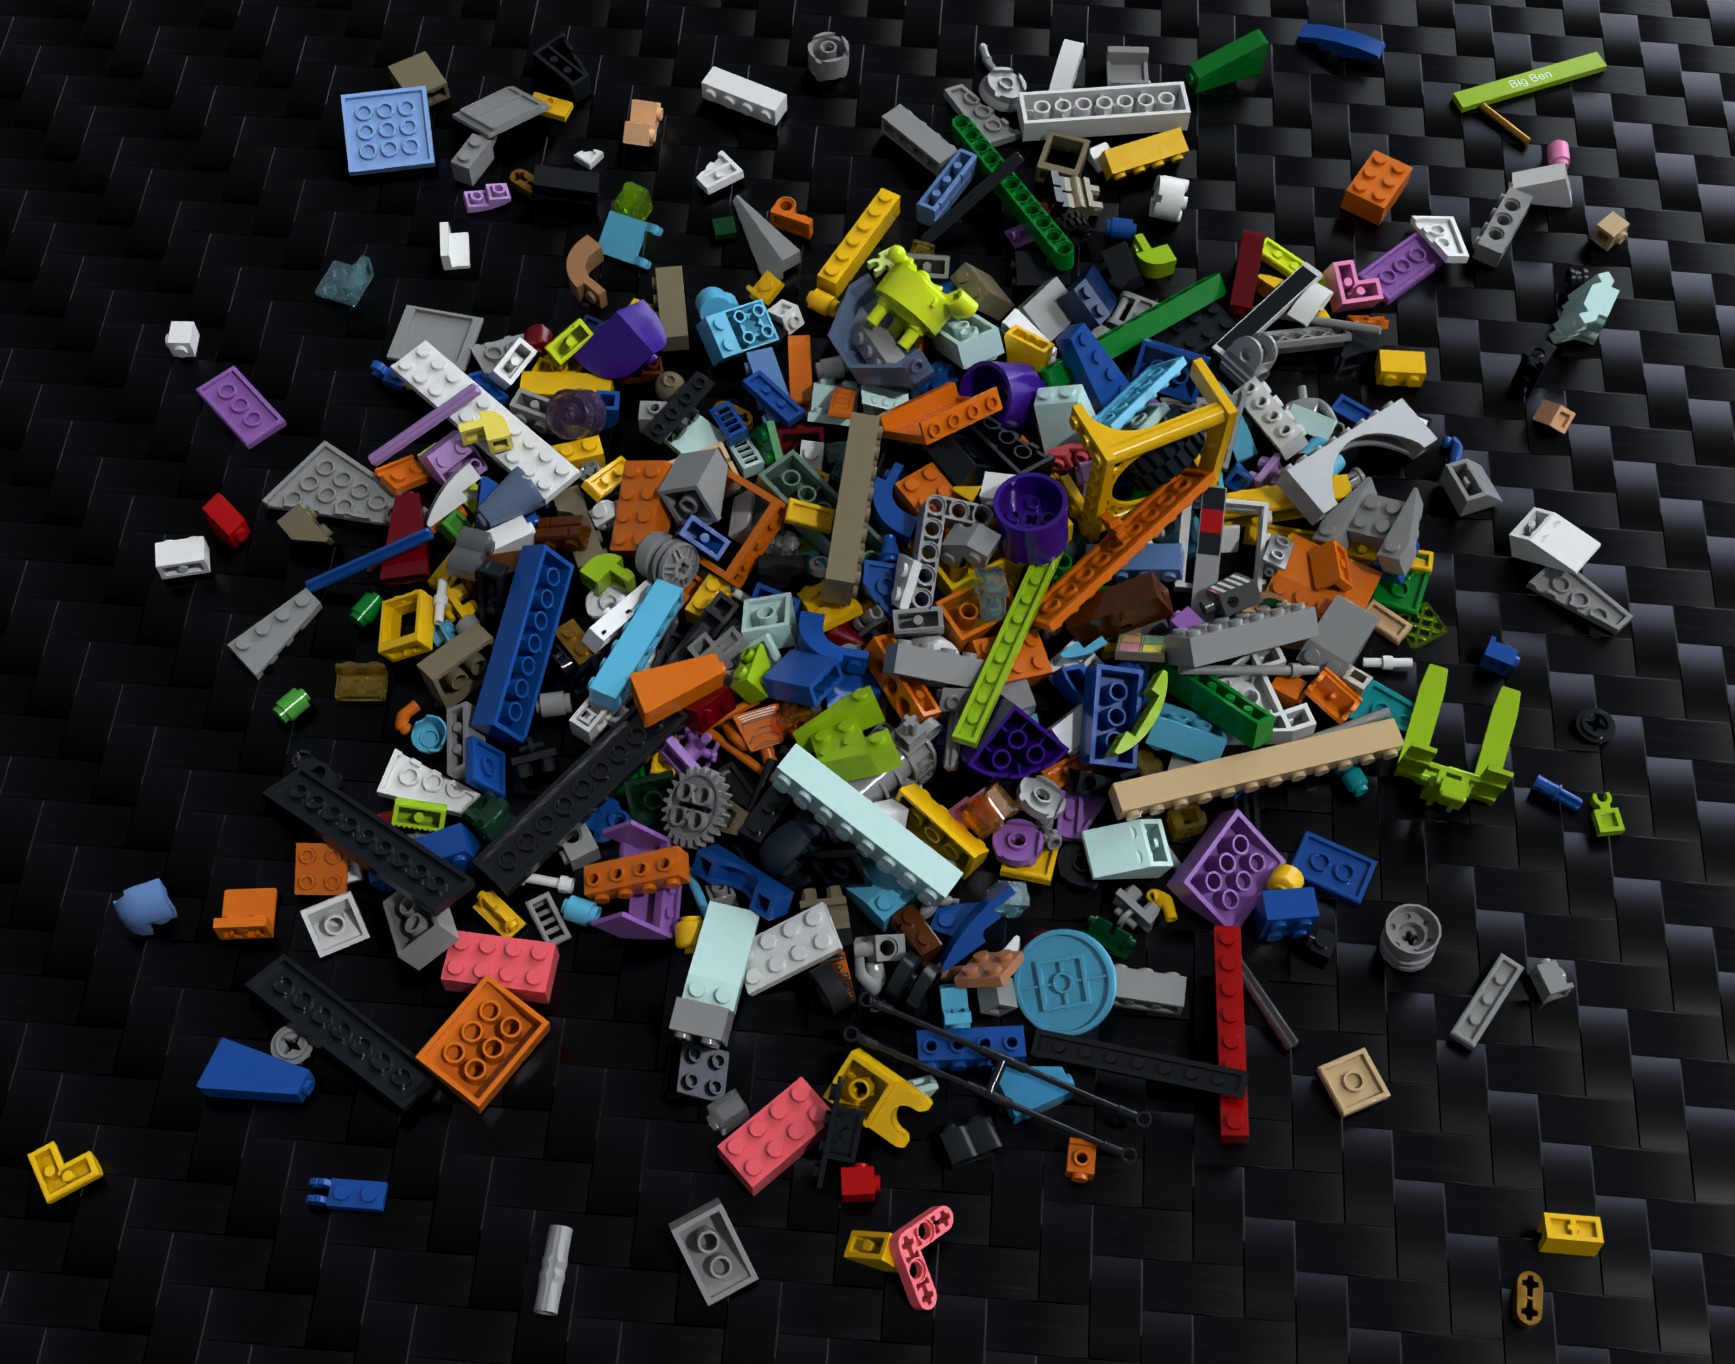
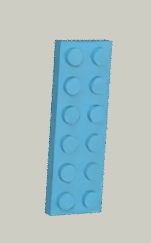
M1184 356L1148 366L1093 419L1110 428L1121 430L1120 428L1133 420L1132 416L1145 408L1147 402L1158 396V391L1166 388L1171 379L1181 374L1180 370L1187 365Z

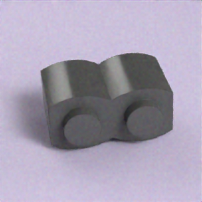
M466 526L462 527L446 565L449 575L475 582L478 581L479 568L485 559L493 554L495 549V541H493L490 532Z

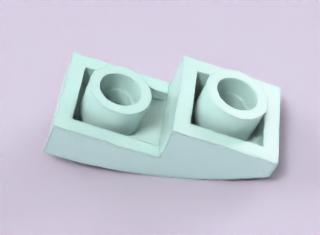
M1294 403L1290 409V412L1296 419L1293 422L1296 425L1301 423L1308 435L1312 437L1318 436L1327 441L1330 439L1338 421Z

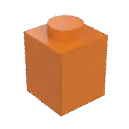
M1277 675L1271 684L1281 706L1286 709L1295 707L1296 704L1301 705L1307 696L1303 693L1307 681L1301 678Z

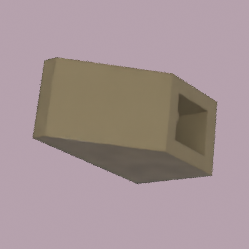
M298 503L277 521L288 536L298 543L332 545L335 543L330 537L333 534L324 523L322 525L318 523L315 519L318 515L310 506L305 507Z

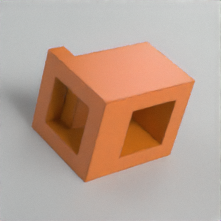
M1070 1137L1067 1145L1065 1177L1071 1178L1073 1182L1086 1183L1088 1180L1092 1181L1095 1171L1097 1146L1083 1139ZM1077 1157L1086 1158V1162H1078Z

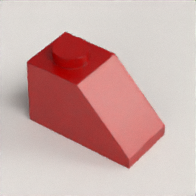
M217 493L202 508L213 534L234 548L240 542L245 541L251 532L243 516L220 493Z

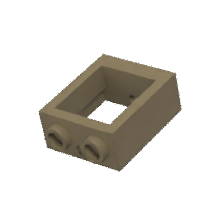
M1050 130L1036 167L1035 182L1043 183L1050 170L1058 171L1059 176H1075L1080 178L1088 157L1090 140ZM1051 148L1080 155L1075 169L1047 163Z

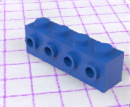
M1023 1025L943 1029L980 1046L985 1045L1025 1062L1026 1048ZM929 1030L916 1031L917 1060L935 1068H951L952 1071H964L968 1067H977L979 1070H990L996 1064L995 1061L979 1055V1052Z

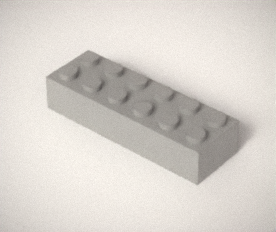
M1291 602L1277 603L1276 608L1273 609L1261 607L1257 608L1256 613L1253 614L1241 612L1235 614L1233 619L1221 617L1214 619L1215 623L1213 624L1202 622L1194 624V628L1187 630V627L1173 629V634L1164 636L1168 665L1196 668L1320 635L1315 607L1305 606L1304 602L1291 604Z

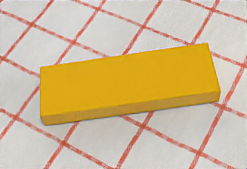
M622 456L618 457L585 480L580 487L598 503L621 486L624 464L627 460Z

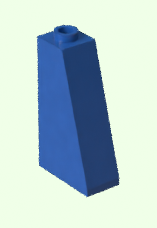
M222 1037L196 1087L203 1095L208 1097L303 1103L306 1096H309L314 1089L315 1077L309 1069Z

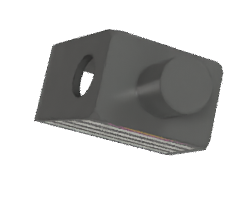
M1234 573L1207 587L1206 594L1208 598L1199 602V607L1204 615L1216 612L1223 616H1230L1260 604L1263 600L1256 580L1239 573Z

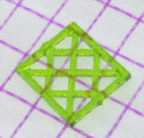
M1428 602L1420 606L1422 612L1417 615L1420 618L1419 624L1410 621L1411 615H1408L1406 620L1414 627H1418L1417 633L1409 632L1407 634L1415 637L1414 643L1410 641L1407 635L1404 638L1412 650L1449 634L1439 615L1435 613ZM1425 609L1429 610L1433 617L1424 615ZM1403 612V613L1399 614L1398 616H1400V617L1402 618V617L1406 616L1407 613H1404V612ZM1423 619L1432 621L1431 626L1422 625ZM1435 622L1440 625L1442 630L1434 628ZM1420 630H1428V637L1420 635ZM1432 632L1439 633V634H1437V635L1431 637V636H1432ZM1419 638L1424 639V641L1418 643Z

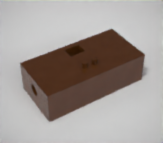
M1150 571L1097 591L1093 597L1087 599L1079 607L1077 612L1071 614L1065 620L1067 631L1086 647L1100 636H1103L1105 640L1118 636L1120 633L1123 634L1173 616L1174 611L1168 589Z

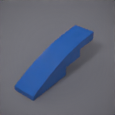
M1305 23L1298 35L1299 43L1318 44L1319 50L1339 51L1340 58L1379 60L1386 47L1384 42L1367 35L1327 25Z
M1006 879L980 901L950 938L937 962H942L941 968L944 973L986 942L981 932L1001 918L995 909L1016 894Z

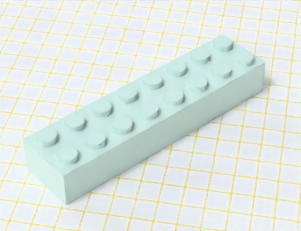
M797 743L780 762L770 778L775 789L783 794L788 793L794 798L793 801L798 807L804 810L807 808L815 814L814 818L824 826L829 825L833 828L838 838L845 842H851L856 846L855 850L865 858L869 856L876 862L879 870L896 877L897 883L906 890L911 889L918 895L917 898L923 904L936 907L946 898L963 875V872Z

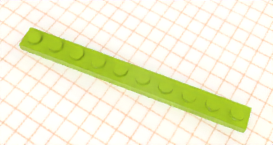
M1063 553L1050 563L1041 566L1036 564L1029 565L952 734V741L977 748Z

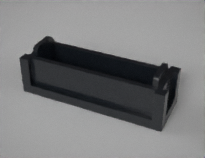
M485 559L478 570L481 626L495 630L499 629L507 601L508 564L496 561L491 562V560Z

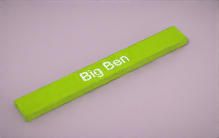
M1594 52L1455 92L1451 99L1462 113L1479 108L1483 103L1487 105L1603 72L1606 70L1607 65L1598 52Z

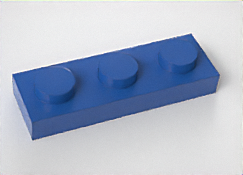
M758 370L742 381V387L787 428L805 417V410L761 370Z

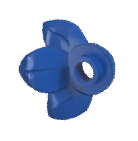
M610 798L585 823L588 829L594 832L593 838L596 843H606L612 839L603 835L602 829L614 826L617 821L626 822L632 819L629 813L621 810L617 800Z

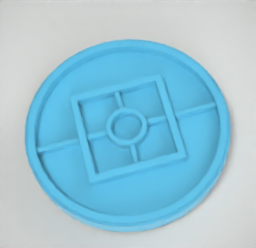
M1057 929L1040 934L1022 950L1025 961L1015 971L1013 983L1018 1006L1024 1016L1035 1027L1075 1036L1094 1029L1106 1018L1116 997L1117 977L1109 954L1096 939L1077 930Z

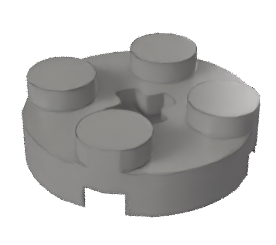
M1037 775L1035 778H1023L1016 789L1017 799L1015 804L1017 808L1038 819L1041 823L1048 824L1051 820L1057 819L1066 806V799L1064 797L1062 800L1060 795L1061 789L1054 781L1045 776Z

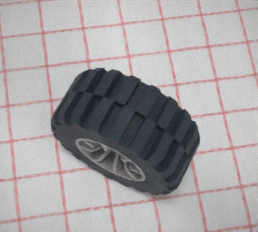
M1170 404V410L1157 424L1186 414L1188 411L1182 405ZM1204 431L1144 453L1125 468L1121 474L1132 488L1139 491H1150L1152 488L1157 489L1162 484H1167L1172 478L1179 476L1198 457L1199 451L1203 449V443H1205Z

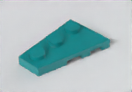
M1372 679L1361 696L1363 698L1362 702L1348 716L1346 721L1388 707L1391 717L1386 719L1394 718L1400 734H1406L1414 703Z

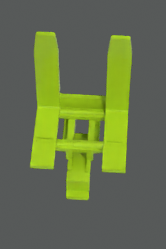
M1429 664L1417 693L1403 740L1405 745L1400 751L1393 775L1412 779L1413 782L1422 785L1423 788L1419 798L1426 800L1425 805L1431 806L1436 801L1446 806L1445 811L1449 813L1452 809L1459 810L1467 799H1475L1486 803L1488 806H1492L1496 797L1501 792L1503 793L1506 785L1514 776L1513 772L1503 770V766L1518 716L1521 692L1505 686L1501 687L1490 714L1474 773L1451 766L1440 765L1431 762L1438 749L1429 745L1444 697L1448 669Z

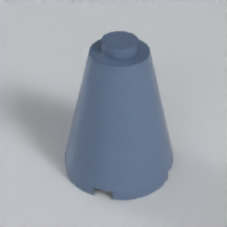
M515 467L477 509L479 514L476 517L483 527L488 525L492 529L518 516H524L545 506L543 503L544 499L532 480L522 477L525 472L520 467Z

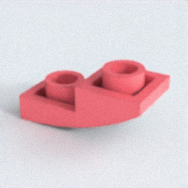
M1081 442L1058 446L1045 452V455L1050 453L1056 457L1052 470L1073 471L1075 463L1079 464V462L1092 460V455L1088 449H1084Z

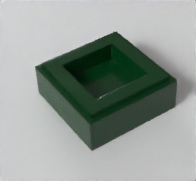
M733 216L712 219L716 240L737 237Z

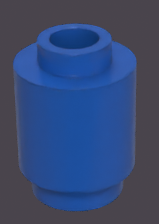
M1112 217V219L1106 220L1105 236L1115 240L1131 241V237L1136 235L1137 224H1133V219Z

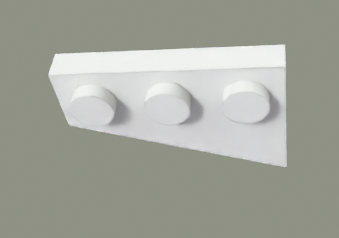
M1454 216L1411 217L1410 224L1445 263H1467L1469 254Z

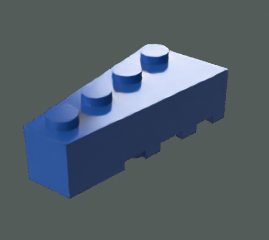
M1085 323L1068 325L1055 340L1066 366L1070 367L1074 375L1072 379L1075 385H1083L1096 415L1130 384Z
M462 823L414 838L415 841L462 872L477 870L472 860L482 851L481 841ZM368 871L369 883L380 892L394 889Z

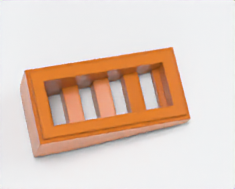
M835 387L828 416L851 419V414L856 407L857 390Z

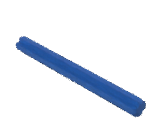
M429 527L419 530L309 579L305 582V586L311 593L433 540L432 530Z

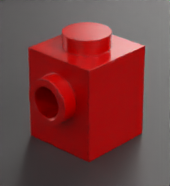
M855 1163L851 1167L841 1168L842 1203L875 1201V1192H880V1175H874V1166H868L866 1163Z

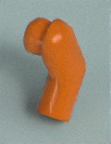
M414 700L396 715L395 728L402 735L408 734L413 729L412 725L409 724V720L421 710Z

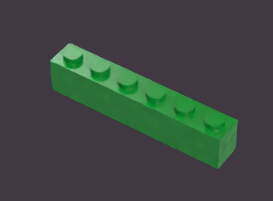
M1167 654L1163 663L1150 662L1149 680H1151L1155 673L1163 669L1167 671V692L1209 719L1212 723H1215L1228 734L1243 742L1246 746L1255 749L1271 742L1276 717L1213 675H1179L1178 666L1168 665Z

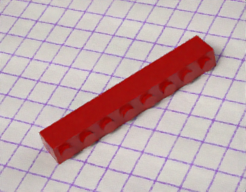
M1214 926L1213 946L1218 1065L1246 1071L1241 926ZM1247 1087L1244 1100L1219 1095L1220 1143H1248Z

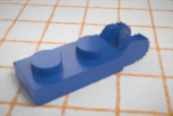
M311 1178L309 1181V1186L313 1188L329 1189L328 1197L308 1195L305 1201L307 1204L327 1206L329 1209L370 1212L384 1211L388 1189L387 1182L332 1178L331 1180Z

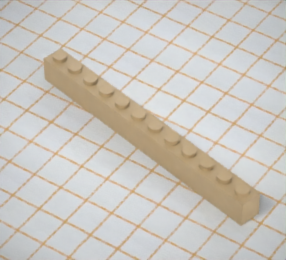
M1391 718L1112 784L1108 795L1117 820L1126 819V821H1132L1141 817L1142 814L1150 813V815H1157L1168 808L1174 807L1175 810L1187 807L1189 803L1193 802L1204 804L1211 801L1214 797L1229 798L1235 795L1236 792L1245 791V793H1250L1265 785L1275 787L1282 784L1283 781L1290 779L1292 782H1296L1311 774L1322 776L1332 769L1343 771L1358 763L1368 765L1379 758L1389 760L1398 756V752L1405 744L1395 719Z

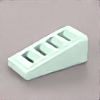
M750 438L731 447L726 442L743 478H749L765 470V462ZM742 443H745V444L742 445V446H739V447H736V448L734 447V446L740 445V444H742ZM746 448L749 449L744 452L738 453V451L744 450Z

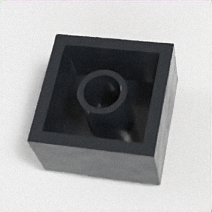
M952 433L945 436L929 452L934 459L933 463L938 469L948 475L947 479L953 486H982L985 471L995 472L997 470L974 441L966 435Z

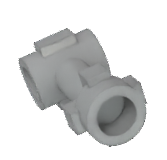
M1032 816L1029 817V821L1035 824V828L1043 833L1047 848L1056 850L1062 845V837L1058 835L1059 832L1057 829H1052L1054 820H1051L1048 824H1043L1038 819Z

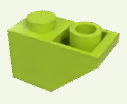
M761 643L743 650L740 655L741 660L738 668L733 673L734 678L730 686L750 705L768 697L762 677L771 667L765 647Z

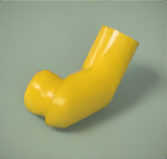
M1150 889L1147 892L1146 899L1148 902H1154L1163 911L1166 922H1173L1178 919L1173 899L1169 894L1158 889Z

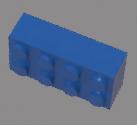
M1098 663L1086 667L1078 766L1121 772L1137 768L1138 743L1129 750L1114 757L1108 758L1105 755L1116 736L1125 731L1130 733L1141 716L1144 670Z

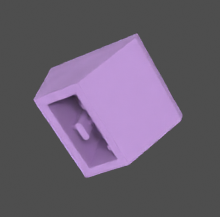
M453 430L418 456V459L430 476L441 486L466 461L472 465L479 476L489 469L473 444L463 445L459 430Z

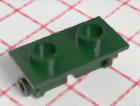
M1091 914L1087 920L1086 927L1081 932L1096 939L1103 947L1108 949L1111 955L1126 960L1133 952L1137 942L1133 938L1134 935L1119 927L1112 934L1109 932L1113 925L1111 922L1099 915L1095 917Z

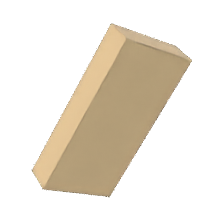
M1374 599L1367 605V611L1381 618L1374 630L1398 646L1411 631L1413 625Z

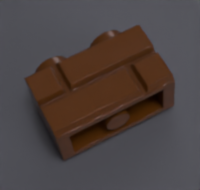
M585 515L539 518L538 529H536L534 539L537 545L545 544L554 551L575 552L587 549L588 538H590L592 529Z
M910 904L892 915L889 929L893 934H905L906 953L911 951L922 957L923 966L940 955L942 942L914 904Z

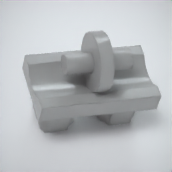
M1131 885L1125 890L1120 888L1115 893L1116 897L1113 900V904L1118 907L1114 913L1120 918L1116 925L1119 928H1123L1127 924L1132 930L1138 926L1147 934L1152 929L1154 921L1159 915L1160 908L1151 901L1142 908L1137 903L1142 897V893L1135 885Z

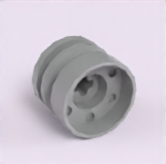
M661 530L648 534L639 544L636 551V570L641 576L653 582L658 578L684 589L692 582L699 569L700 557L695 546Z
M1404 904L1396 907L1390 912L1379 940V950L1383 959L1391 967L1400 971L1414 972L1423 969L1431 962L1441 938V924L1432 911L1419 904Z

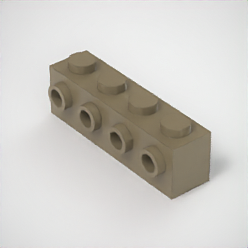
M682 266L655 268L656 277H652L653 291L657 290V294H653L654 308H659V312H655V314L661 321L667 336V343L663 348V352L689 350Z

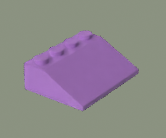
M1233 809L1218 814L1166 886L1182 903L1215 926H1242L1254 909L1261 892L1267 890L1266 883L1274 868L1280 864H1286L1287 861L1239 809Z

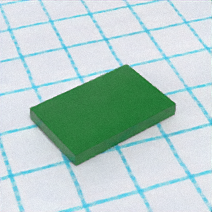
M1416 555V557L1428 561V557L1423 555ZM1416 570L1408 572L1402 585L1396 584V582L1391 581L1389 578L1386 581L1379 580L1371 601L1374 599L1393 612L1416 619L1430 573H1415Z

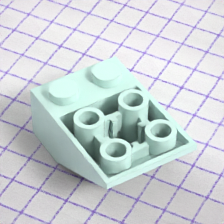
M1138 819L1081 832L1092 880L1159 878L1173 867L1161 819Z

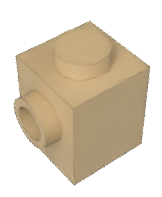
M1612 211L1596 225L1590 239L1608 251L1616 243L1621 244L1628 235L1626 231L1630 223Z

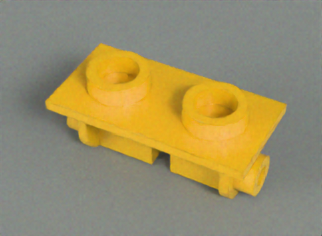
M482 890L478 893V902L472 908L501 936L513 937L526 925L493 890L490 892Z

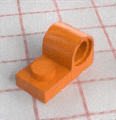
M781 197L776 201L770 210V224L775 228L810 239L813 234V219L797 214L796 201L791 197Z

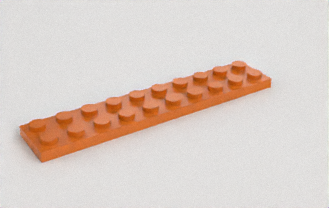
M1185 468L1179 476H1175L1170 482L1162 484L1123 520L1126 528L1125 532L1132 540L1122 545L1107 534L1046 591L1031 626L1051 632L1061 627L1062 623L1071 614L1077 612L1087 599L1093 597L1104 583L1109 582L1119 569L1125 567L1133 556L1141 552L1148 542L1157 537L1163 528L1173 522L1178 514L1189 507L1201 493L1209 488L1216 480L1213 472Z

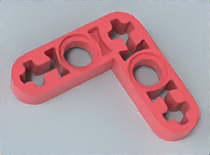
M947 1206L930 1207L894 1232L889 1240L890 1252L911 1306L916 1310H930L937 1301L936 1289L921 1249L952 1227L954 1217L951 1209ZM937 1220L939 1221L938 1224H933L932 1222ZM920 1224L925 1229V1235L922 1239L918 1233ZM912 1263H914L916 1266V1275L914 1278H912V1276L910 1275V1266Z

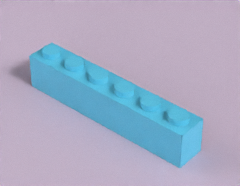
M658 578L653 586L647 588L643 602L641 604L638 603L634 609L633 618L630 622L627 621L625 623L620 639H616L613 642L610 655L602 660L596 677L593 676L587 686L590 702L615 712L618 711L630 691L629 674L643 670L683 605V588Z

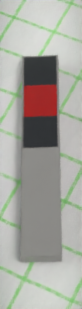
M1209 486L1201 495L1190 608L1208 624L1214 623L1215 612L1204 615L1199 607V602L1208 598L1206 588L1218 582L1227 488Z

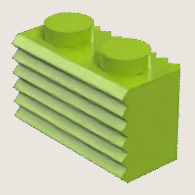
M396 797L391 824L398 827L402 825L403 828L407 826L409 829L413 827L414 830L416 828L419 830L423 828L424 831L427 829L430 832L432 830L434 832L444 828L447 804Z

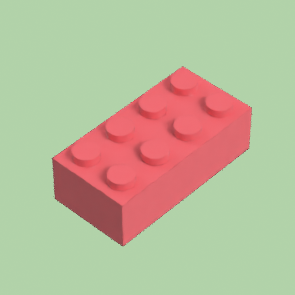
M457 931L460 940L448 948L440 978L446 991L470 994L485 975L488 974L520 1000L549 1004L559 960L556 943Z
M801 1076L717 1146L718 1155L754 1197L817 1144L821 1136L827 1135L828 1127L823 1126L826 1109H831Z

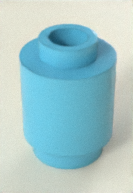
M572 895L569 899L566 898L561 907L564 920L585 927L592 926V921L599 919L602 908L597 906L596 902Z

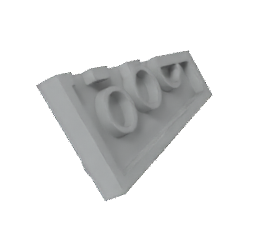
M305 588L227 645L233 654L259 680L264 674V669L277 660V655L280 651L293 642L295 634L299 630H303L323 607L317 598Z

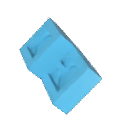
M1100 636L1085 648L1077 641L1060 653L1053 662L1055 665H1062L1086 659L1093 653L1101 650L1107 644V641L1103 636Z

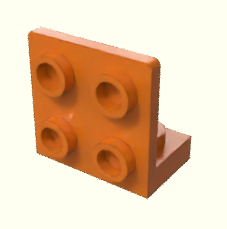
M296 843L294 893L296 895H340L347 892L349 858L328 843Z
M277 889L225 890L222 918H214L213 929L221 940L273 938Z

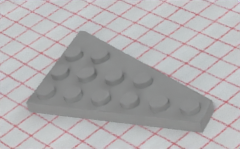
M324 440L262 500V503L266 508L290 511L299 503L305 507L310 506L318 516L390 526L395 496L380 482L381 479L379 477H374L372 471ZM423 506L426 519L429 510Z

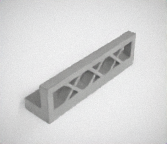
M1324 326L1263 332L1274 338L1278 347V354L1345 347V341H1352V334L1349 330ZM1261 345L1263 349V356H1265L1266 349L1263 345Z

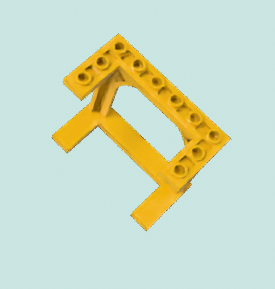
M1202 357L1193 360L1189 376L1209 405L1152 427L1132 431L1110 428L1091 418L1081 403L1072 406L1069 424L1072 430L1076 431L1080 436L1084 449H1088L1092 455L1085 497L1081 495L1069 474L1061 476L1059 483L1067 494L1070 516L1076 519L1081 534L1086 536L1090 543L1099 541L1100 533L1106 531L1099 517L1100 515L1108 511L1114 517L1119 516L1123 521L1149 497L1146 496L1132 501H1120L1112 496V489L1119 475L1134 460L1146 452L1208 429L1201 456L1199 454L1188 468L1213 472L1216 480L1210 486H1217L1238 411Z

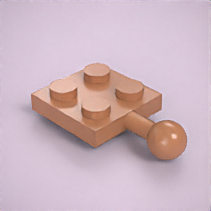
M1009 949L999 952L979 951L973 955L966 965L953 966L945 973L943 972L940 981L948 982L956 976L954 978L956 988L1003 987L1025 961L1023 952L1011 951ZM939 962L936 965L941 967L942 962Z

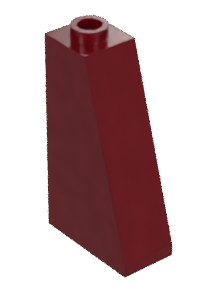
M1244 230L1227 311L1236 321H1241L1251 312L1266 233Z
M407 491L395 496L386 545L426 528L423 500L420 493ZM428 542L382 562L380 580L384 587L428 581L432 576Z

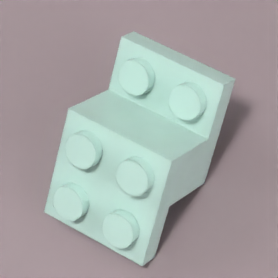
M820 378V381L815 382L813 385L811 411L808 412L807 421L849 426L850 419L828 416L832 394L835 387L856 389L857 398L854 412L858 413L861 386H858L857 381L844 380L842 384L835 383L836 379Z

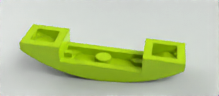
M1163 669L1152 676L1142 693L1150 700L1130 733L1125 731L1116 736L1105 756L1111 758L1129 750L1152 728L1165 701L1168 684L1167 671Z

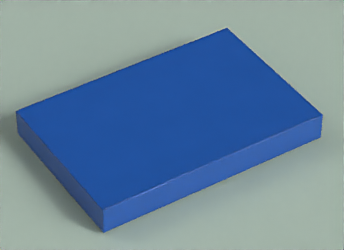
M1306 831L1291 865L1302 873L1304 884L1359 907L1377 861Z

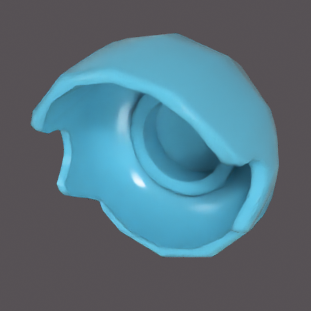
M426 715L423 719L415 722L411 733L412 744L421 753H438L447 745L446 723L438 716Z

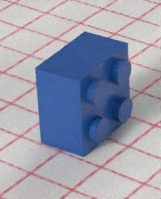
M1314 887L1262 891L1253 909L1258 940L1266 939L1269 942H1273L1286 937L1299 940L1309 936L1319 918Z

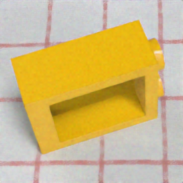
M419 589L382 601L378 653L392 662H396L433 650L435 607H433L432 596ZM416 611L415 633L400 637L402 615Z

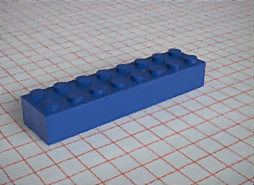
M545 544L522 546L471 722V726L501 744H525L574 570L573 564Z

